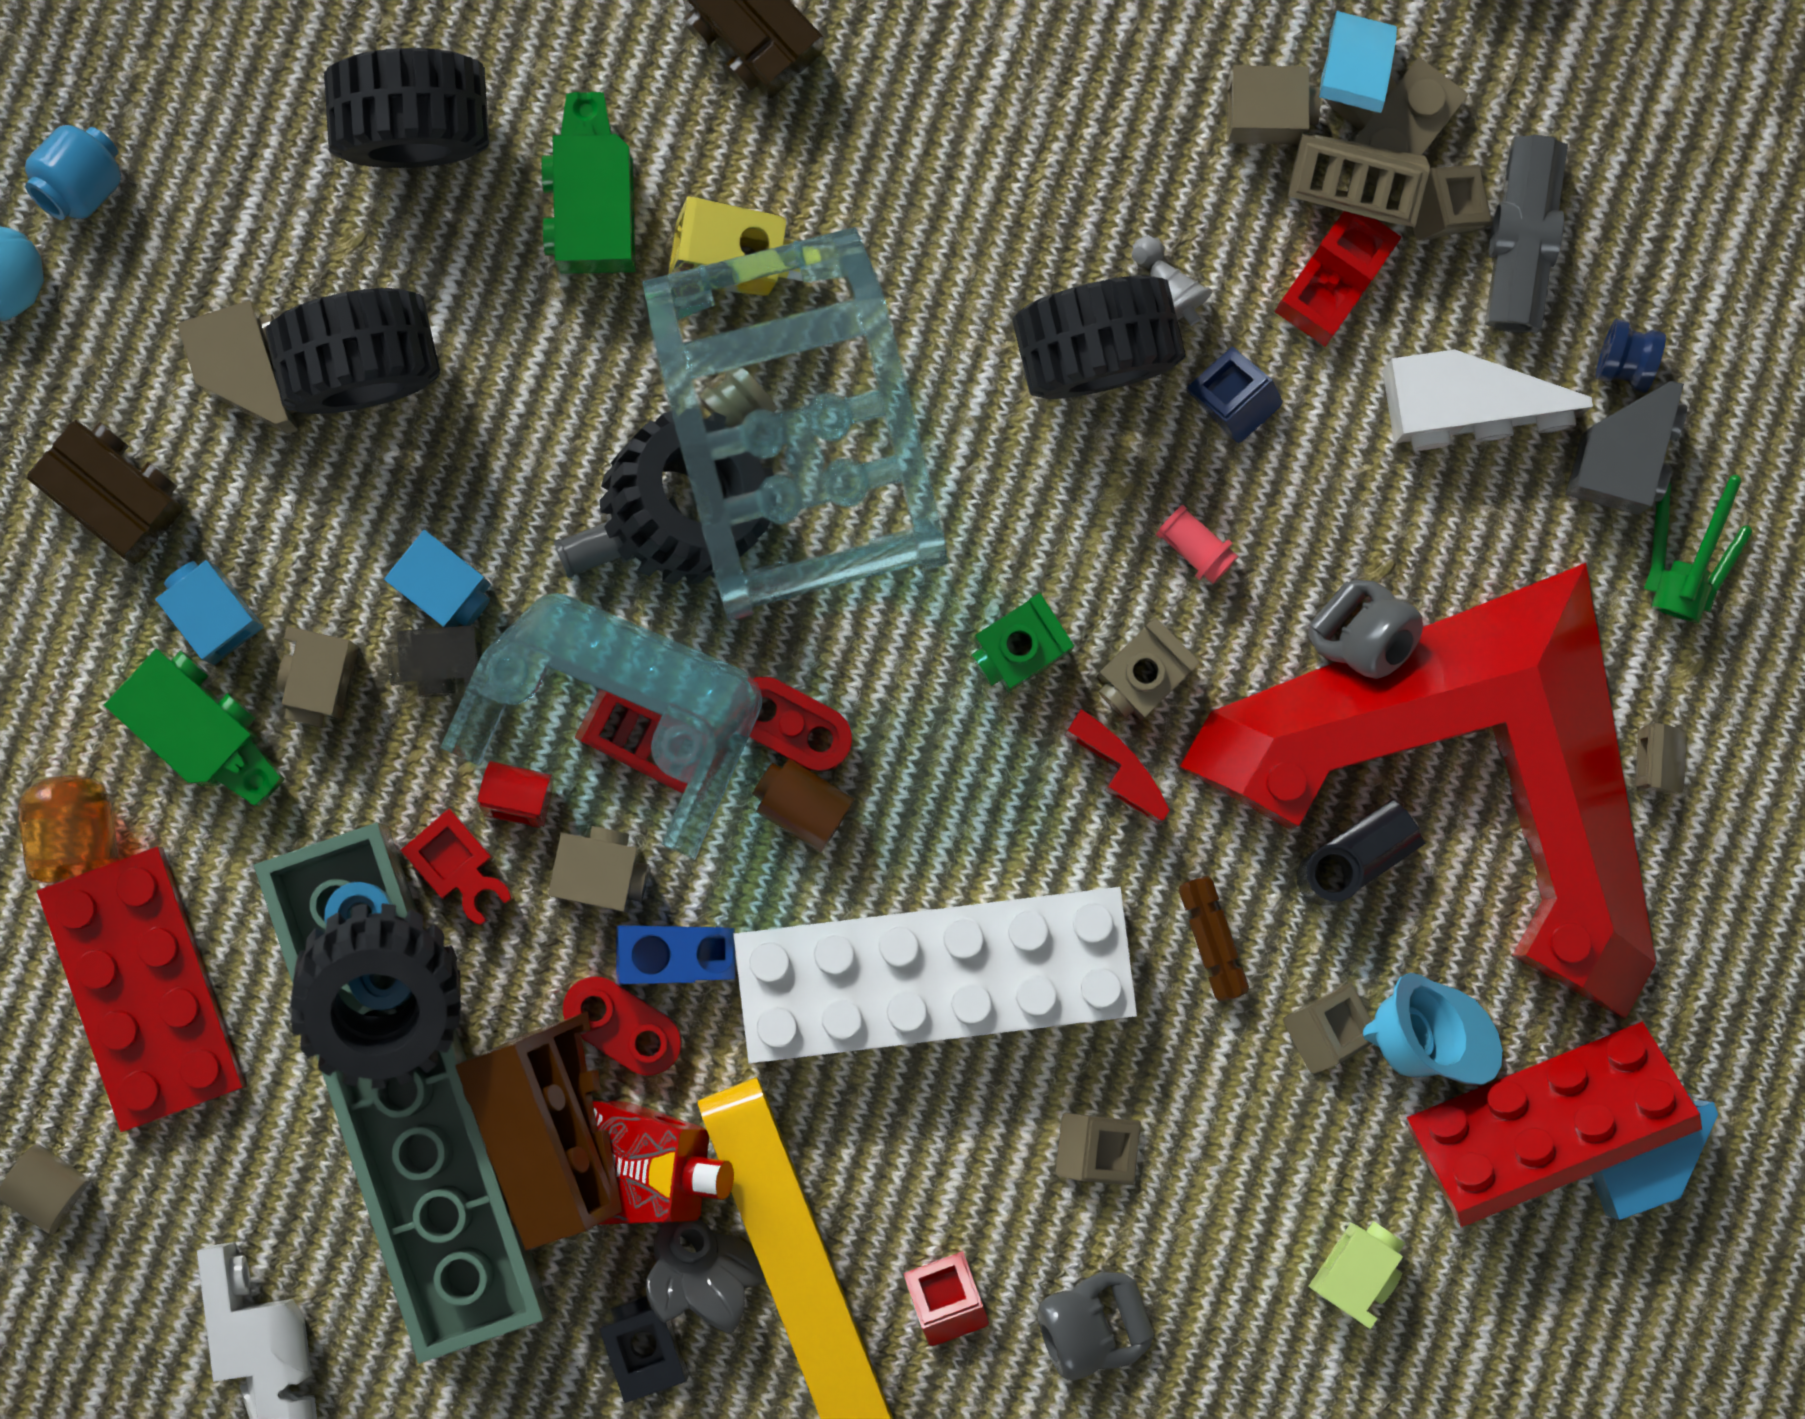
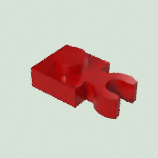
M450 808L400 850L442 899H446L456 889H459L463 894L462 906L465 914L478 925H484L489 921L477 905L478 897L482 892L493 890L507 904L514 899L507 884L496 878L485 877L480 871L494 857Z

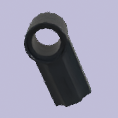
M1394 798L1319 849L1309 853L1300 862L1297 869V885L1301 894L1308 901L1319 906H1331L1351 898L1363 886L1426 843L1413 818ZM1322 858L1332 859L1342 867L1344 882L1338 892L1324 890L1316 880L1315 869Z

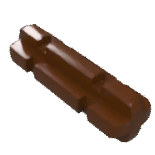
M1203 876L1183 883L1179 887V893L1185 911L1191 910L1193 919H1190L1189 923L1204 967L1211 969L1213 976L1208 977L1215 998L1218 1001H1227L1246 994L1249 990V985L1243 967L1237 968L1235 959L1239 958L1224 911L1223 909L1218 910L1215 904L1219 897L1213 880L1209 876Z

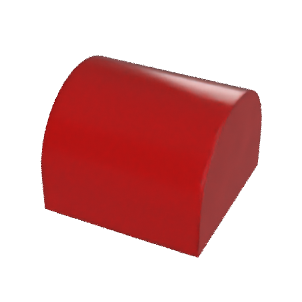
M489 761L482 779L477 803L486 817L540 829L541 826H545L554 776L548 773Z

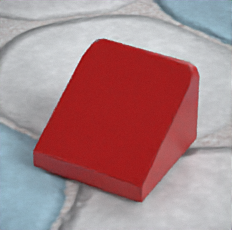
M963 1251L903 1273L922 1330L930 1346L939 1345L989 1325V1320Z

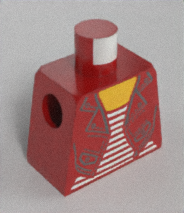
M592 1100L597 1130H608L622 1207V1212L598 1225L697 1221L701 1214L702 1197L725 1200L729 1196L734 1182L733 1166L730 1161L707 1158L710 1136L706 1128L631 1102Z

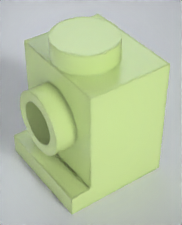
M1374 1221L1367 1231L1350 1223L1308 1287L1371 1329L1378 1318L1367 1310L1373 1301L1380 1305L1383 1304L1399 1283L1402 1272L1396 1267L1403 1258L1399 1253L1406 1243Z

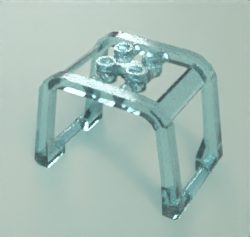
M856 227L802 241L796 240L793 243L708 265L702 264L693 269L642 281L664 384L728 621L754 615V607L783 599L788 600L794 596L875 575L881 576L883 573L915 566L924 571L949 564L940 518L889 313L879 280ZM797 268L800 270L803 282L844 277L853 298L850 301L683 343L679 319L715 305L711 290ZM865 335L878 390L844 399L832 392L822 393L814 397L808 406L777 414L768 410H756L747 415L742 425L706 434L692 379ZM885 416L894 456L859 464L856 460L850 458H839L831 462L825 471H822L824 454L819 443L814 440V436H818L826 441L839 440L848 433L852 424ZM787 444L785 462L789 471L795 476V479L784 475H773L765 479L758 491L727 499L723 498L714 460L747 451L759 458H769L776 455L783 445ZM901 481L913 528L868 539V544L801 562L783 566L782 562L742 571L731 525L761 517H766L777 524H785L794 520L802 509L833 501L844 507L854 506L865 498L869 489Z

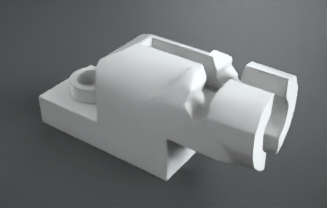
M235 1242L210 1245L197 1250L213 1381L246 1377L247 1385H240V1390L249 1419H317L314 1396L310 1394L300 1395L296 1392H291L289 1389L291 1384H299L313 1374L310 1365L305 1320L294 1300L243 1306L242 1295L250 1293V1272L246 1257L244 1255L237 1256Z

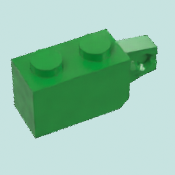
M604 92L566 93L561 135H552L553 155L542 156L544 194L554 195V217L543 218L545 256H555V263L561 274L636 272L634 161L630 156V148L617 134H612Z
M156 648L106 701L104 706L188 783H196L201 787L223 784L254 806H261L278 789L285 778L257 745L262 738L249 727L256 717L229 693L219 700L202 683L210 675L185 652L180 650L173 658L170 654Z

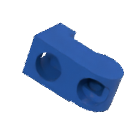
M616 926V984L695 983L698 980H736V954L733 935L735 934V928Z

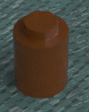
M789 759L783 768L772 762L752 793L753 796L761 800L756 813L820 853L826 848L855 801L853 797L792 759Z

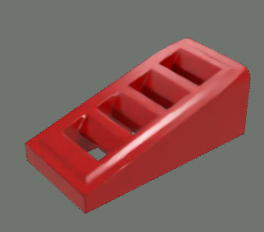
M605 682L599 688L575 735V739L691 799L694 798L722 742ZM618 703L626 709L608 741L600 737ZM641 715L649 719V722L633 753L623 749ZM663 728H666L673 733L657 764L654 765L646 760ZM687 739L696 745L680 776L677 777L669 773Z

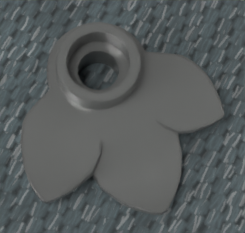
M697 1219V1221L664 1222L654 1238L656 1264L646 1278V1292L650 1305L661 1322L674 1319L689 1307L708 1324L729 1334L738 1327L745 1307L744 1288L759 1286L766 1279L755 1251L740 1238L733 1235L714 1234L709 1226L700 1219ZM680 1237L687 1239L695 1248L696 1253L686 1251L680 1243Z

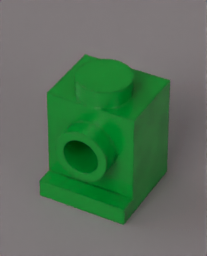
M1039 592L1015 610L974 636V642L979 649L972 653L971 657L991 687L1000 681L1009 693L1071 653L1075 645ZM1016 633L1026 635L1031 641L1029 653L1023 656L1013 655L1007 648V640L1011 635Z

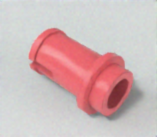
M1181 505L1156 533L1160 539L1165 540L1198 570L1195 575L1198 580L1205 577L1212 584H1215L1239 557L1230 549L1234 543L1229 539L1223 543L1196 519L1184 505Z

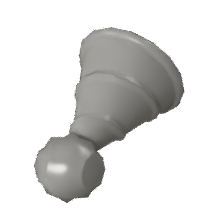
M1147 235L1138 239L1133 244L1132 258L1138 267L1151 268L1150 276L1168 280L1177 320L1185 317L1190 326L1198 323L1201 318L1195 309L1211 296L1212 290L1209 287L1205 288L1200 285L1198 281L1189 278L1180 272L1179 269L1163 261L1165 247L1159 238Z

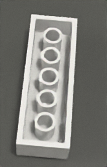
M1121 887L733 934L748 1063L1137 1016Z

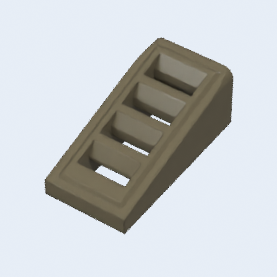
M1302 132L1288 196L1390 223L1415 227L1430 166L1426 156ZM1318 153L1330 156L1323 187L1311 184ZM1344 159L1355 162L1348 191L1337 189ZM1369 166L1380 168L1374 196L1363 195ZM1395 172L1406 175L1399 201L1389 200Z

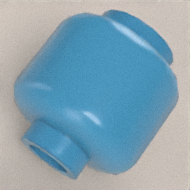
M72 125L60 126L26 160L25 172L29 180L25 184V188L37 205L56 219L64 220L67 216L74 219L88 218L120 184L121 172L114 159L118 155V149L103 132L94 127H89L84 131Z

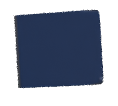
M1233 346L1186 387L1190 395L1236 443L1243 442L1282 405V398L1273 380Z

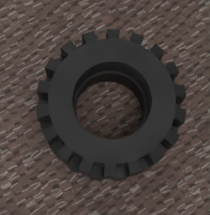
M396 48L356 54L332 64L324 72L329 152L340 159L358 165L380 168L428 167L454 163L470 158L489 146L485 67L478 60L447 50Z
M1148 275L1126 276L1073 287L1028 304L1015 314L1012 319L1029 394L1045 399L1078 397L1134 384L1171 370L1186 357L1169 282L1167 279Z
M373 288L318 298L285 311L272 320L265 328L281 403L283 407L289 410L308 414H328L373 407L412 395L428 386L441 374L424 297L412 291L397 288Z
M687 408L680 416L677 415L675 410L663 413L655 422L650 420L635 434L612 460V467L605 473L601 487L608 491L600 499V512L611 514L612 518L604 528L609 539L619 536L623 545L617 551L626 561L632 555L641 561L637 570L650 577L656 570L662 572V582L676 584L685 576L689 585L702 583L709 575L715 578L725 572L759 541L758 538L767 531L772 521L767 514L776 507L777 494L767 491V488L775 481L772 467H762L760 460L766 456V453L759 443L751 447L744 438L749 432L740 424L733 430L725 426L727 416L713 412L707 419H703L700 408ZM662 472H678L698 482L711 501L713 521L711 523L697 522L679 513L671 505L664 492Z
M382 903L381 913H369L367 904L353 906L352 918L345 920L340 912L327 918L325 933L317 928L313 930L307 938L306 950H300L295 964L290 1008L292 1009L290 1022L293 1034H301L299 1048L307 1059L317 1054L319 1055L318 1069L330 1077L337 1069L343 1072L342 1083L357 1087L359 1078L372 1079L371 1089L386 1088V1078L397 1077L400 1085L414 1080V1068L419 1066L426 1073L438 1064V1051L447 1053L454 1042V1029L459 1028L460 970H457V955L453 946L444 947V933L435 924L426 930L423 929V915L411 909L405 918L397 916L396 905ZM368 974H382L403 982L413 992L415 998L408 1006L397 1013L374 1017L351 1009L343 1002L338 992L345 984L357 977Z

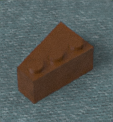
M587 1011L526 1033L455 1065L462 1083L465 1099L471 1106L486 1146L488 1159L494 1166L509 1205L511 1219L518 1229L525 1250L585 1232L622 1212L608 1130H597L591 1094L601 1091L598 1070L587 1071L581 1034L591 1031Z

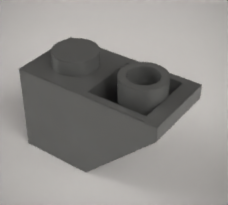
M1670 381L1599 421L1581 434L1565 495L1636 515L1652 507L1653 501L1661 502L1667 491L1672 471L1671 465L1663 463L1669 440L1675 442L1678 440L1687 415V405L1679 403L1684 384Z

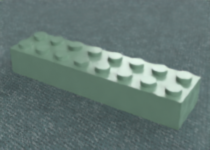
M376 822L253 865L292 983L295 964L300 950H306L307 938L315 928L325 933L326 904L331 895L341 886L352 882L373 884L382 889L389 896L392 904L396 905L397 916L405 918L410 909L417 912L390 828L385 824ZM367 905L369 913H373L370 906ZM374 974L376 985L384 990L391 988L396 981V978L391 976ZM348 983L338 992L343 1002L351 1009L374 1017L397 1013L408 1006L415 998V995L412 994L399 1007L388 1010H375L361 1004L352 994ZM454 1029V1042L448 1052L438 1051V1064L427 1073L419 1066L414 1068V1080L400 1085L397 1077L386 1078V1088L371 1089L372 1079L359 1078L357 1087L342 1083L343 1072L337 1069L330 1077L322 1072L418 1364L543 1321L551 1314L531 1250H525L518 1229L511 1219L509 1205L494 1166L488 1159L486 1146L471 1106L463 1093L462 1083L455 1065L467 1059L457 1029Z

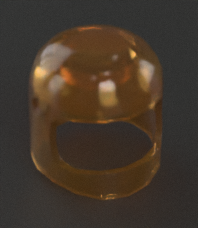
M60 775L36 782L24 791L18 804V823L22 839L25 871L29 880L36 883L63 881L120 860L110 797L104 786L96 779L84 775Z

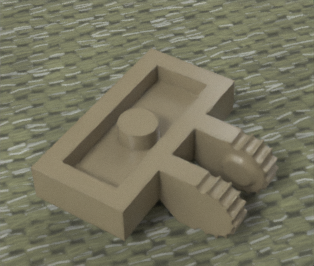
M1418 57L1398 84L1390 75L1381 113L1375 112L1373 115L1367 109L1325 99L1331 109L1361 131L1353 142L1422 156L1469 94L1421 57ZM1345 159L1343 163L1353 169L1355 162ZM1369 166L1366 180L1376 187L1380 168ZM1395 172L1389 197L1394 193L1406 175Z

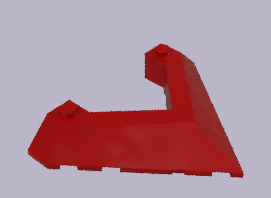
M1586 563L1423 627L1421 638L1414 651L1397 670L1388 676L1378 679L1365 677L1350 668L1347 663L1334 662L1209 713L1179 767L1289 830L1300 825L1329 772L1493 728L1499 752L1503 754L1512 789L1510 791L1524 838H1527L1537 872L1535 878L1542 898V902L1512 956L1620 1018H1627L1656 965Z

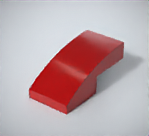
M1343 211L1274 312L1326 347L1402 236L1377 219Z
M1080 709L1064 736L1117 768L1104 791L1156 824L1163 822L1170 810L1160 789L1147 769L1115 734L1101 722Z

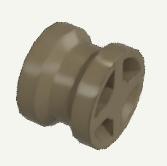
M736 362L726 370L725 380L716 388L707 387L698 395L699 400L710 414L717 412L727 416L725 426L733 430L740 424L749 432L745 438L750 435V425L759 417H770L777 410L776 404L765 390Z

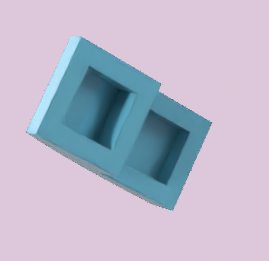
M1336 11L1330 32L1328 55L1321 76L1319 97L1381 113L1391 74L1397 26Z

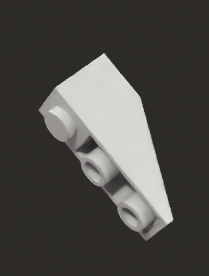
M1455 349L1392 358L1383 369L1394 444L1412 441L1413 450L1415 451L1448 446L1451 444V435L1474 432L1477 442L1499 440L1513 436V427L1536 423L1539 433L1562 431L1575 427V418L1581 417L1593 407L1592 397Z

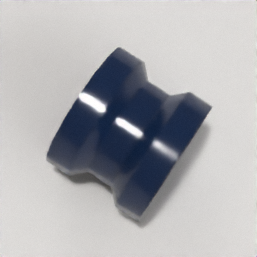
M1616 318L1608 330L1599 355L1595 374L1596 379L1609 383L1617 378L1629 382L1632 390L1644 394L1647 393L1654 381L1663 356L1666 334L1654 329L1647 333H1641L1632 330L1629 322Z

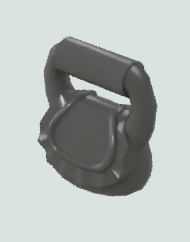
M1356 579L1345 582L1308 625V637L1319 655L1334 662L1347 663L1357 673L1365 677L1378 679L1388 676L1397 670L1409 658L1421 638L1423 620L1422 615L1414 606L1406 601L1396 599L1390 590L1376 581ZM1365 596L1370 597L1372 601L1363 603L1361 611L1347 627L1342 628L1339 641H1329L1363 601Z
M1099 1272L1084 1279L1072 1290L1057 1292L1046 1297L1037 1309L1040 1330L1049 1356L1058 1374L1066 1380L1083 1379L1095 1373L1098 1369H1117L1132 1364L1150 1348L1152 1339L1155 1336L1136 1280L1123 1272ZM1111 1286L1131 1344L1129 1347L1115 1348V1335L1111 1334L1103 1311L1105 1306L1098 1297L1099 1293L1107 1287Z

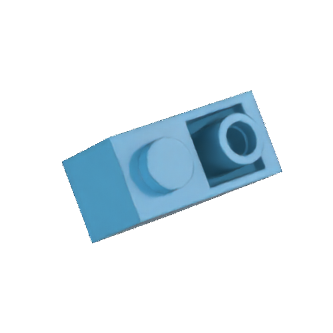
M1703 1100L1693 1102L1701 1116L1702 1130L1591 1175L1606 1216L1621 1220L1681 1198L1718 1117L1714 1102Z

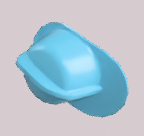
M1412 972L1399 977L1394 987V994L1381 1003L1375 1014V1020L1363 1029L1364 1039L1380 1047L1389 1065L1403 1076L1419 1078L1441 1075L1465 1084L1481 1086L1495 1079L1502 1065L1503 1050L1498 1031L1488 1013L1478 1002L1457 989L1434 982Z

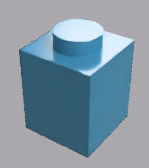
M426 530L421 532L384 578L386 582L451 633L459 624L465 628L472 625L490 601V598L484 593L491 583Z
M205 560L199 566L195 561H192L177 569L164 582L167 590L155 599L198 656L212 665H216L265 627L220 568L208 560Z

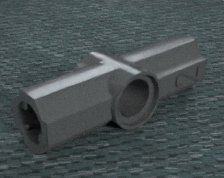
M1533 134L1530 136H1515L1511 140L1505 172L1503 201L1497 205L1489 241V257L1494 258L1485 325L1494 327L1499 331L1538 333L1542 329L1546 296L1548 295L1550 267H1554L1557 261L1564 229V212L1559 211L1568 144L1560 142L1554 137Z

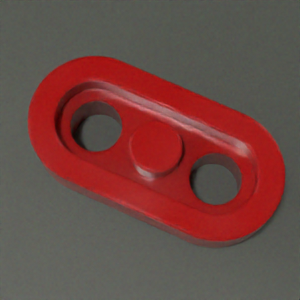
M771 677L750 679L736 691L731 708L733 720L738 729L751 740L787 759H792L808 770L816 772L830 771L841 765L848 757L852 746L851 729L846 719L836 710ZM761 699L773 701L777 708L776 715L768 722H760L752 714L754 704ZM820 728L828 730L833 737L831 747L823 752L814 751L808 744L811 732Z
M596 976L581 979L568 990L563 1001L564 1019L584 1013L583 1005L589 997L598 996L605 1002L606 1013L604 1017L599 1021L589 1020L591 1031L581 1034V1037L584 1041L637 1074L647 1076L665 1072L678 1060L682 1050V1035L677 1024L669 1016L624 987L616 984L611 979ZM644 1031H653L660 1038V1049L652 1056L642 1054L637 1047V1039Z

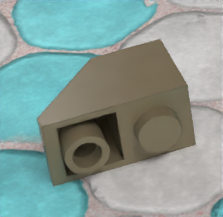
M248 300L177 323L195 383L208 395L285 434L299 431L294 412L297 411L286 409L281 403L265 331L266 326L274 320L272 314L263 316L262 312L252 301Z

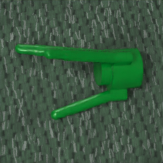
M1732 475L1729 478L1693 565L1682 561H1673L1670 571L1665 570L1671 484L1669 482L1664 498L1661 502L1657 501L1651 569L1644 586V590L1655 593L1651 608L1692 623L1700 622L1703 611L1710 613L1718 590L1752 535V528L1750 526H1742L1710 576V572L1706 569L1742 480L1740 476Z

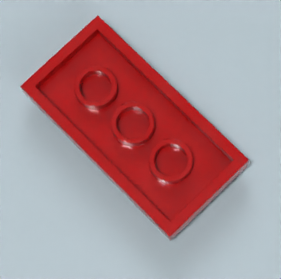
M157 846L36 890L120 1132L132 1130L247 1087L163 847Z
M1643 1021L1406 1117L1409 1131L1461 1228L1702 1130L1701 1116L1698 1109Z

